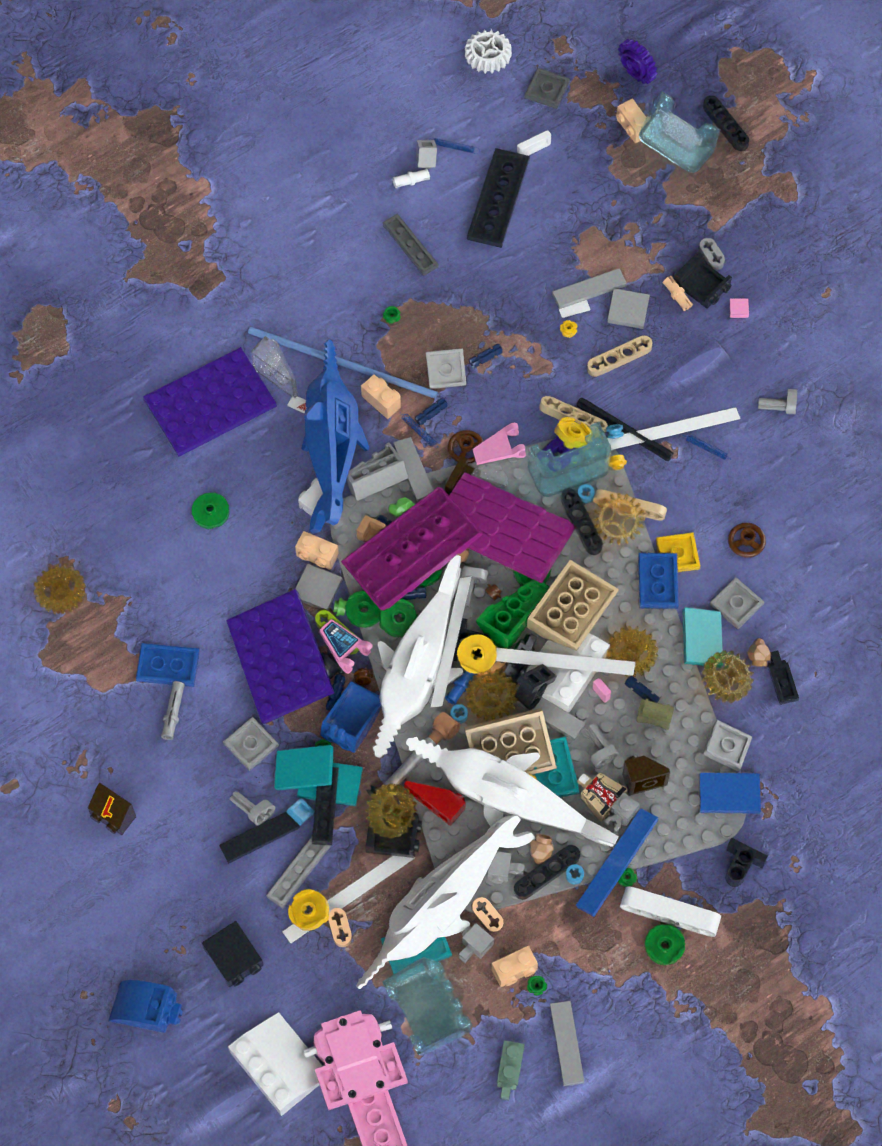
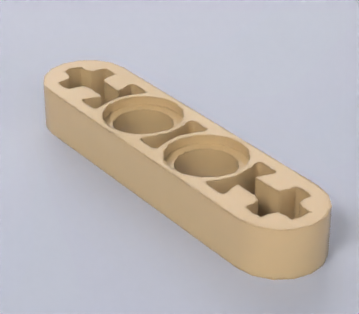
M640 336L590 359L587 365V372L591 376L597 377L648 354L652 350V339L648 336ZM630 349L633 354L626 356L623 354V351ZM613 356L617 359V361L615 363H609L607 361V358ZM592 365H595L596 367L599 366V369L596 370V368H592Z
M545 396L541 399L539 409L543 413L558 420L564 417L574 418L576 423L581 424L583 422L592 431V435L597 437L605 435L606 427L608 426L606 421L556 398Z
M602 489L596 490L593 501L600 506L658 521L664 520L667 508L663 505Z

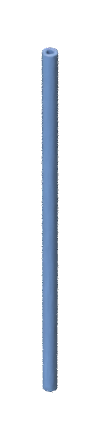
M250 327L248 330V334L325 360V352ZM335 356L337 365L368 376L375 374L378 378H382L388 383L434 399L437 397V391Z

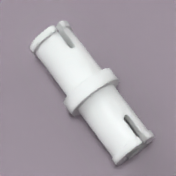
M426 168L413 173L409 171L405 175L393 177V185L395 188L409 184L413 186L417 182L430 180L429 171Z

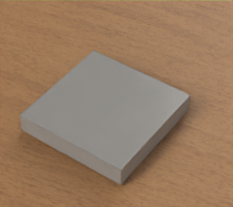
M614 289L607 323L643 329L650 295Z
M463 348L426 352L429 389L466 386Z
M307 564L295 589L298 591L303 603L328 611L343 581V577Z
M734 578L709 605L716 611H720L727 621L739 629L764 605V601L738 578Z
M253 717L223 741V744L249 771L279 746L278 742Z
M716 720L703 755L739 772L752 736Z

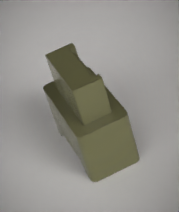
M642 699L636 721L668 730L674 708L669 704L663 705L648 701V699Z

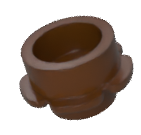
M487 584L488 587L485 589V592L494 601L501 598L500 593L502 591L495 584L492 586Z
M367 668L358 669L354 673L355 682L359 685L370 684L371 678H373L372 672H369Z

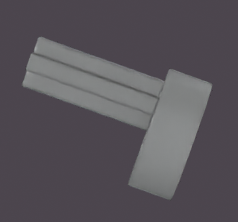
M788 389L787 400L759 398L758 409L786 411V414H796L798 389Z
M462 567L460 578L471 577L465 608L470 606L474 583H486L488 571L475 567Z
M591 724L586 729V732L599 749L590 758L596 768L607 765L619 756L614 745H609L596 724Z
M236 791L230 797V801L246 812L248 819L256 825L265 822L275 811V806L268 800H263L254 805Z

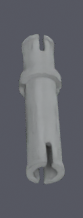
M174 681L172 683L167 713L163 717L164 726L161 738L165 740H173L175 726L179 722L178 713L185 684L182 682Z

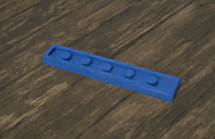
M640 808L576 904L577 908L593 917L596 915L657 823V816Z

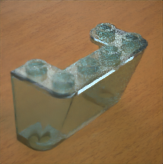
M425 957L382 981L390 999L398 1001L414 1035L412 1034L409 1037L417 1054L421 1056L470 1033V1028L472 1027L470 1019L464 1016L461 1010L463 1009L462 1003L458 998H455L452 992L454 990L453 985L448 979L446 980L443 974L445 970L439 961L436 963L434 960Z

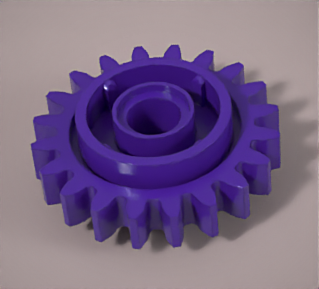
M627 39L619 45L618 51L620 53L618 55L621 57L620 61L628 74L643 84L652 82L658 73L649 51L642 44H638V41L634 42L633 39Z

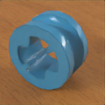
M623 425L607 426L606 431L609 432L607 438L615 439L624 436V432L621 431Z
M588 484L581 485L578 489V495L582 503L593 501L594 488ZM583 491H586V493L589 491V496H583Z
M457 704L451 708L450 716L462 724L468 718V710L464 705ZM460 711H463L464 716H459L457 718L455 712L459 713Z
M576 864L569 866L566 871L567 881L573 885L581 883L584 878L583 868ZM574 870H576L580 877L576 876V879H574L570 872L574 873Z

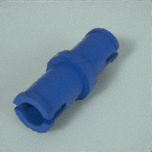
M465 670L459 680H455L453 688L445 699L450 704L456 705L462 694L468 691L469 684L477 674Z

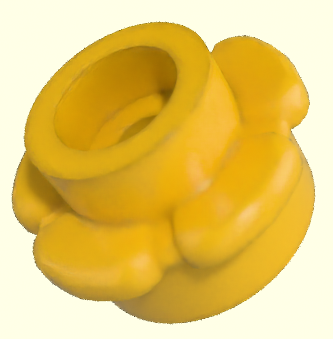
M566 320L560 325V331L564 337L570 338L577 333L578 326L575 322Z
M614 455L609 458L610 462L608 465L613 467V470H620L624 468L627 460H625L624 455Z

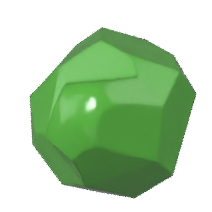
M404 497L398 499L396 503L390 504L388 510L394 517L398 518L414 506L415 503Z

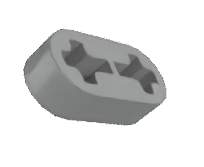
M711 238L701 240L699 252L704 255L706 263L715 270L722 269L725 257L715 241ZM704 245H706L707 247L711 246L710 251L708 248H704Z

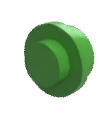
M340 597L338 601H334L333 612H336L337 617L339 615L344 616L347 602Z

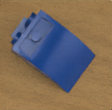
M351 681L323 720L320 736L329 742L339 745L344 750L355 753L380 712L381 702L379 695Z
M125 980L120 983L109 1021L165 1033L169 1024H180L181 1019L178 1016L183 1014L181 1010L182 1005L176 1003L177 993L170 986L147 981Z

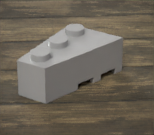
M388 442L385 444V449L379 453L374 452L372 458L366 463L362 461L352 468L348 473L347 483L350 492L358 501L408 479L404 461Z

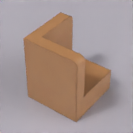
M365 515L356 530L357 539L367 542L384 529L386 524Z

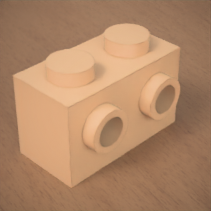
M633 98L617 106V121L622 125L634 143L650 136L651 123Z
M374 374L361 385L362 397L387 419L401 408L400 394L395 389L389 388L384 379L378 378Z
M303 531L295 546L297 557L328 570L332 569L339 554L338 545Z
M526 946L493 962L492 972L500 987L510 986L524 976L529 977L533 975L537 970L538 963L530 947Z

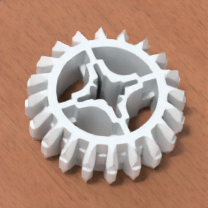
M484 29L483 33L477 31L476 35L472 34L471 39H468L465 46V57L468 64H471L472 69L477 68L478 72L483 70L485 74L487 71L493 73L494 70L499 72L500 68L505 69L512 55L509 40L505 39L504 34L499 35V31L493 33L492 29L489 32H486Z

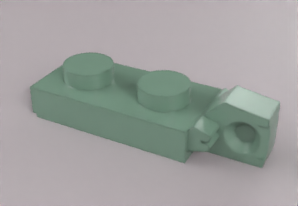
M504 1040L497 1079V1087L502 1088V1100L509 1101L510 1091L516 1090V1086H518L525 1044Z

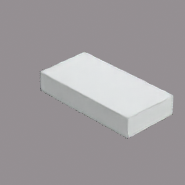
M547 130L518 144L517 153L529 156L551 144V133Z

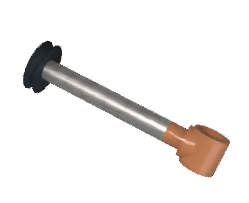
M446 712L440 713L433 722V732L425 739L426 744L432 742L435 747L442 739L453 738L460 729V723ZM414 751L379 790L370 785L371 790H366L367 793L377 804L388 810L387 807L389 805L392 806L388 797L423 760V755H416V751Z

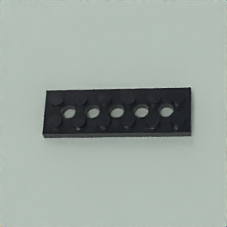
M495 148L467 234V240L502 248L530 156ZM505 166H511L513 169L510 171H506L503 168ZM504 180L507 181L508 184L503 186L500 185L499 182ZM496 195H501L503 199L496 200L494 199V197ZM491 210H497L499 213L496 215H491L489 212ZM488 224L494 226L491 230H487L484 227Z

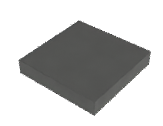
M537 68L525 93V99L557 109L570 83V78Z

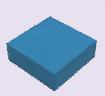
M302 798L286 811L300 826L315 813Z

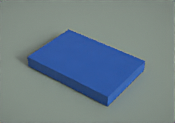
M639 553V608L678 609L677 553Z
M141 643L136 681L168 685L178 681L184 683L185 686L194 687L200 653L199 648Z
M699 774L700 813H761L760 774Z

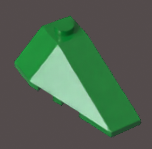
M533 579L518 588L515 593L503 597L495 605L488 606L478 617L476 623L484 634L490 636L495 646L510 649L526 628L528 617L550 586Z

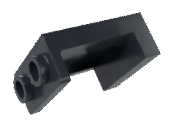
M698 251L675 274L674 280L679 287L685 290V293L708 309L711 305H715L723 293H727L730 290L732 277L728 275L725 278L703 261L704 255Z
M371 808L365 846L366 853L414 858V853L419 851L420 840H416L417 833H421L422 821H419V814H414V817L379 813V809Z
M234 921L202 942L203 949L222 974L228 987L240 985L245 977L250 974H257L264 965L263 960L237 921Z

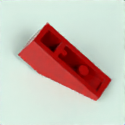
M411 781L404 783V790L449 826L466 809L464 797L457 792L453 793L451 790Z

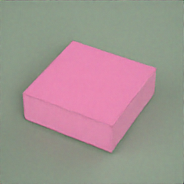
M730 299V318H748V299Z
M597 678L593 681L592 689L606 703L610 700L611 690L601 679Z

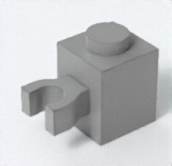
M417 140V166L422 169L436 167L437 146L435 140Z
M623 792L611 807V816L605 820L604 825L608 826L610 822H615L616 826L613 831L617 833L621 823L625 826L630 823L637 814L640 804Z
M497 851L489 866L488 880L495 884L508 883L509 873L523 876L524 864L511 863V853Z
M477 923L473 927L468 926L462 933V943L466 947L459 953V959L466 963L473 953L481 959L494 945V938Z

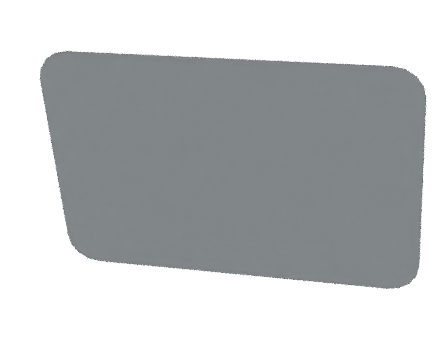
M592 435L591 442L587 448H576L580 454L570 463L569 467H566L559 474L550 471L536 457L551 440L525 446L526 456L524 458L511 457L477 465L476 461L468 464V466L481 471L479 479L487 481L492 486L512 493L517 498L542 507L547 512L569 521L570 519L561 503V495L565 489H574L578 493L581 485L588 484L594 488V491L602 489L635 498L625 469L613 470V467L608 465L610 462L609 458L619 454L616 449L608 450L602 436ZM559 452L554 454L555 457H559L561 455ZM455 466L426 473L433 490L439 486L445 491V484ZM407 479L358 501L353 495L345 497L343 499V511L338 524L334 526L330 524L332 541L338 545V560L349 595L356 591L364 590L341 563L343 559L365 543L357 539L356 530L365 515L375 520L379 515H383L387 518V521L391 520L393 522L397 518L389 512L388 507L390 504L396 503L398 499L406 497L416 504L417 501ZM583 491V496L586 495L588 497L590 492L587 491L586 493V491ZM567 495L566 499H569L572 503L571 506H573V497ZM592 501L590 503H583L602 539L601 552L597 555L587 553L576 530H574L553 564L550 578L546 584L551 587L569 560H572L619 589L616 596L590 631V634L610 644L609 654L605 659L635 662L633 675L596 672L569 712V714L583 721L585 726L575 741L567 736L566 739L577 781L584 773L592 780L598 773H602L626 787L622 775L624 761L634 755H638V757L644 755L670 769L667 786L630 796L640 804L639 810L641 808L658 817L657 823L627 867L636 870L715 847L729 841L743 827L746 813H700L699 774L736 773V771L703 755L717 719L697 665L684 664L683 627L677 610L639 608L638 554L655 553L642 516L600 506ZM575 510L572 513L577 518L583 515L580 510ZM582 526L580 530L583 533H589L591 528L589 526ZM591 537V538H590V540H591V546H593L594 548H597V544H594V543H593L592 537ZM469 549V556L466 562L460 563L459 568L475 567L488 571V578L486 583H474L470 606L464 608L462 618L467 619L468 630L483 633L476 623L478 617L488 606L495 605L503 597L515 593L522 585L514 578L513 569ZM449 562L443 566L440 579L435 584L425 587L426 598L419 599L416 597V599L407 600L413 604L418 616L439 591ZM487 584L491 586L495 584L502 591L500 593L501 598L494 601L485 592V589L488 587ZM455 597L453 598V600H452V602H451V608H450V614H449L447 632H448L449 623H450V619H451V615H452V610H453V606H454ZM363 608L361 611L367 612L368 609ZM401 614L394 616L397 622L404 620L401 618ZM379 621L372 627L359 628L363 641H368L373 645L368 657L380 692L386 670L381 663L378 642H384L395 651L402 638L387 634L380 628ZM526 626L510 649H514L520 639H524L526 634L532 633L538 637L533 645L534 652H540L548 639L539 636ZM459 659L452 661L451 668H462ZM500 672L486 679H480L475 676L468 686V691L464 692L456 705L462 704L467 708L468 718L464 723L460 724V729L453 738L442 739L437 744L441 750L447 748L448 751L468 749L469 746L464 727L526 712L508 701L517 685H512L500 676ZM633 676L638 680V683L641 682L650 689L652 694L655 693L659 696L660 700L658 703L663 705L669 704L673 707V714L678 711L682 712L671 719L668 730L636 721L642 698L632 691L633 688L630 689L625 685L628 677ZM597 678L601 679L611 690L610 700L606 703L592 689L593 681ZM455 680L447 685L445 697L453 688ZM434 689L423 710L402 724L401 729L397 730L398 735L393 736L402 764L415 751L409 750V746L406 744L407 739L417 737L419 741L425 740L433 732L432 728L435 718L442 712L450 715L451 708L454 706L444 697L442 706L431 707ZM694 701V704L687 708V705ZM460 711L459 713L455 712L457 718L459 716H464L463 711ZM546 724L550 740L565 737L564 734ZM591 724L597 725L609 745H614L619 753V756L614 761L601 768H596L590 760L591 756L599 751L586 732V729ZM429 758L423 759L406 777L407 781L451 790L453 793L457 792L464 797L466 802V809L449 826L412 797L417 814H419V821H422V831L434 869L485 835L490 828L484 817V805L458 792L452 786L442 768L436 766V762L430 763ZM578 784L580 794L562 797L561 799L587 820L619 836L613 847L592 841L580 833L520 819L514 828L513 835L528 831L535 838L537 834L552 837L551 843H553L554 850L551 857L568 845L578 847L580 859L576 865L581 866L584 870L582 882L576 885L570 884L566 879V872H564L531 897L525 900L518 899L514 895L515 883L539 865L531 857L530 842L514 848L499 847L498 852L511 853V863L524 864L523 876L509 873L508 883L495 884L488 880L487 870L480 886L464 911L474 913L472 902L478 897L486 898L496 910L591 883L630 823L627 826L621 823L617 833L613 831L616 826L615 822H610L608 826L604 825L605 820L611 815L609 814L600 822L581 800V792L584 788ZM568 851V856L563 860L565 865H567L565 863L566 859L569 857L575 858V852L570 853ZM552 862L549 865L552 871H559L561 869V865L558 862ZM574 870V873L572 871L570 872L572 874V878L576 879V876L578 878L580 877L578 875V871ZM537 873L533 876L535 882L541 883L545 880L543 874ZM529 879L527 880L529 883L526 887L519 886V893H526L527 887L531 885ZM478 901L476 910H482L486 913L487 910L484 908L486 903Z

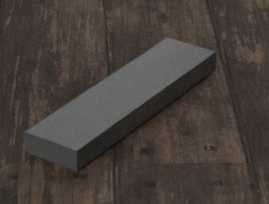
M398 214L383 222V227L423 276L438 268V263Z

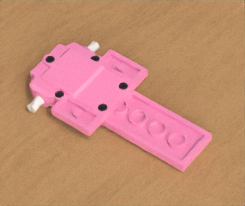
M360 1010L321 1023V1029L314 1034V1046L303 1049L304 1056L307 1058L317 1054L318 1058L324 1063L325 1066L315 1069V1073L328 1111L348 1104L362 1146H407L388 1090L407 1084L408 1080L394 1042L384 1046L381 1042V1032L392 1029L390 1020L378 1024L372 1014H362Z

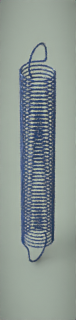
M434 138L438 146L474 153L473 149L475 147L473 146L468 148L470 147L468 145L462 146L464 144L454 142L449 144L447 140L440 139L436 141L437 139Z
M407 414V417L403 420H407L405 422L421 438L425 439L430 446L436 445H431L436 441Z
M685 436L687 437L686 439H689L688 442L700 448L706 447L704 450L710 453L714 452V455L719 456V458L724 460L727 458L726 455L728 453H720L723 451H718L719 449L716 447L711 448L713 446L710 444L704 446L707 443H702L703 441L700 439L695 440L697 438H693L694 436L689 438Z

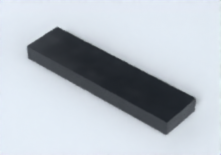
M332 767V785L317 786L312 844L332 845L339 767Z
M284 812L220 844L219 847L229 864L299 829L300 825L287 812Z

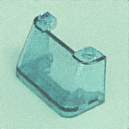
M662 91L641 127L639 138L643 143L690 173L697 172L713 154L720 129L706 123L697 130L670 112L673 106V99Z

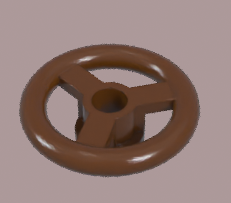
M459 431L448 442L449 455L458 462L461 456L466 457V454L471 449L484 441L474 431ZM455 441L459 443V447L461 448V453L459 456H457L453 450V444ZM474 457L468 458V464L475 462Z
M740 523L731 529L728 535V544L731 550L738 556L750 558L757 556L763 551L766 545V537L762 529L757 525ZM743 529L740 534V540L734 542L736 532ZM755 532H757L760 537V544L755 542ZM745 545L751 546L755 550L744 552L737 547Z

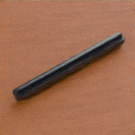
M584 398L578 400L576 404L578 408L606 421L608 426L615 424L623 425L621 431L624 434L631 433L644 441L639 443V445L665 461H670L674 453L636 432V429Z

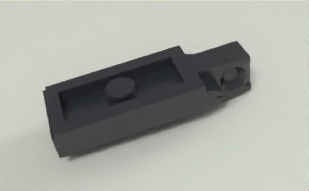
M532 633L526 634L524 639H520L517 642L514 650L534 652L533 645L538 637ZM506 662L499 675L515 686L518 684L519 676L526 671L528 664Z
M778 650L770 652L771 663H768V670L779 705L798 701L799 695L788 662L786 663V660H781Z

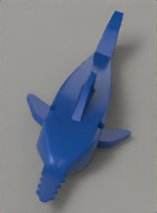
M327 340L324 343L326 348H324L325 360L323 362L325 365L323 366V371L309 384L306 392L305 436L301 449L305 452L309 451L323 492L310 520L309 532L313 534L320 532L325 522L333 526L338 524L343 511L342 492L352 463L356 443L364 451L369 450L364 431L358 423L357 402L339 375L336 364L337 359L335 358L336 353L334 351L336 348L331 340Z

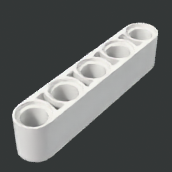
M629 886L625 887L620 908L625 911L710 937L716 936L721 915L716 912Z

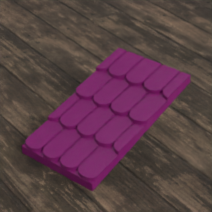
M465 472L449 495L483 533L480 538L468 547L469 549L540 583H543L575 530L574 524L570 523L569 520L547 512L542 507L517 498L514 494L492 486L491 483Z
M438 486L343 559L341 563L378 608L384 611L392 607L408 592H412L458 553L461 554L480 538L483 533L443 488Z

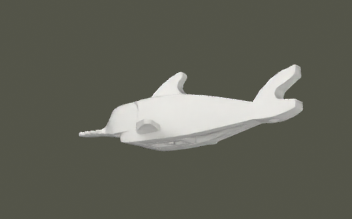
M459 555L450 560L442 578L439 591L407 630L396 650L393 651L382 641L378 642L381 663L386 673L381 683L379 696L384 719L381 721L383 725L379 727L381 732L377 734L379 739L375 740L377 745L373 747L376 757L380 758L382 755L387 754L386 749L391 747L389 742L394 741L393 736L398 735L397 730L401 729L402 724L423 710L435 688L446 640L451 602L457 592L462 571L459 568L461 556ZM451 668L447 685L463 674L462 668Z
M417 737L408 738L406 741L410 751L415 750L416 755L422 754L423 759L429 758L430 763L436 762V766L442 768L450 783L458 792L484 805V817L490 827L496 821L503 818V814H512L526 821L580 833L586 838L605 846L613 847L619 837L600 825L587 820L542 783L524 772L539 759V753L513 755L507 761H504L479 749L468 748L448 751L447 748L441 750L439 745L434 747L432 742L426 744L424 739L419 741Z
M510 814L499 819L487 830L485 835L440 864L425 878L419 877L415 881L409 893L393 910L382 949L373 961V964L363 974V977L358 980L356 985L358 989L365 986L368 980L372 979L373 975L386 962L415 956L424 951L437 937L451 936L470 926L469 921L460 919V914L469 904L480 886L498 848L520 847L536 839L528 831L513 835V830L520 821L517 815Z

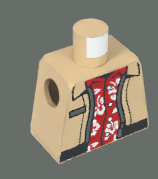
M584 773L577 781L584 788L581 792V800L600 822L611 813V807L622 793H627L626 787L602 773H598L593 780Z

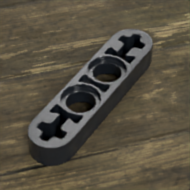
M707 96L703 102V109L735 150L745 151L749 146L748 135L716 96ZM723 114L726 118L719 120L716 116ZM734 127L736 131L728 132L726 128Z
M565 489L561 495V503L571 523L574 524L585 550L591 555L599 554L602 550L603 542L576 490ZM567 495L573 497V506H571L570 500L566 499ZM575 510H580L583 515L577 518L572 513ZM582 526H589L591 531L583 533L580 528ZM591 537H592L593 543H594V544H597V548H594L593 546H591V540H590Z
M574 845L566 846L522 877L514 885V895L518 899L525 900L566 872L569 866L578 863L580 859L579 848ZM568 851L570 853L575 852V858L569 857L566 859L565 863L567 865H565L563 860L568 856ZM552 862H558L561 865V869L559 871H552L549 865ZM541 873L544 875L545 880L537 883L534 881L533 876ZM529 879L531 885L527 887L526 893H519V886L526 887L529 883L527 880Z

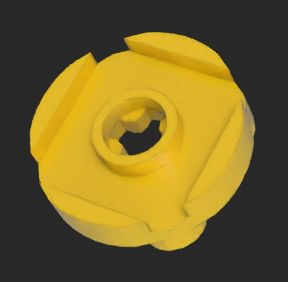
M561 418L554 432L564 442V446L569 449L574 447L587 448L592 438L590 428L583 422L581 424L576 423L574 418Z
M480 634L471 635L462 640L458 647L457 655L463 669L474 674L484 673L495 664L497 648L490 638ZM479 648L482 657H478L476 660L472 651H477Z
M306 889L293 897L294 901L289 905L288 914L291 922L301 930H315L328 921L329 904L321 893L312 889ZM307 906L313 908L310 914L304 912L307 910Z

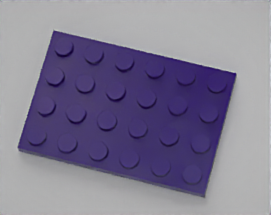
M241 347L143 396L145 403L178 457L277 407L275 400Z
M296 589L226 620L263 724L334 693L301 598Z

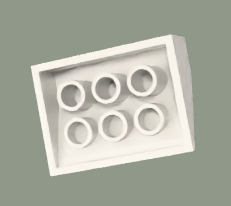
M589 633L577 651L547 640L540 652L605 659L609 654L610 644ZM530 665L526 672L538 667V665ZM546 666L557 677L553 683L547 686L542 697L569 713L596 671Z
M279 1012L244 1033L228 1046L233 1057L281 1116L319 1086L315 1069L323 1066L314 1055L305 1058L303 1049L308 1047Z

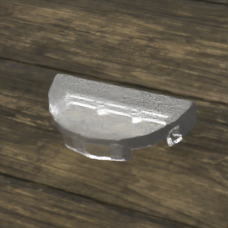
M485 463V465L476 467L471 474L474 477L507 489L508 477H506L503 469L496 464Z

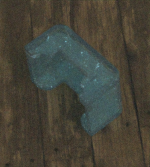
M599 422L590 425L591 432L585 436L587 445L554 457L550 449L542 451L539 449L538 444L529 447L528 470L541 495L550 497L563 492L565 489H572L607 475L610 464L611 445Z

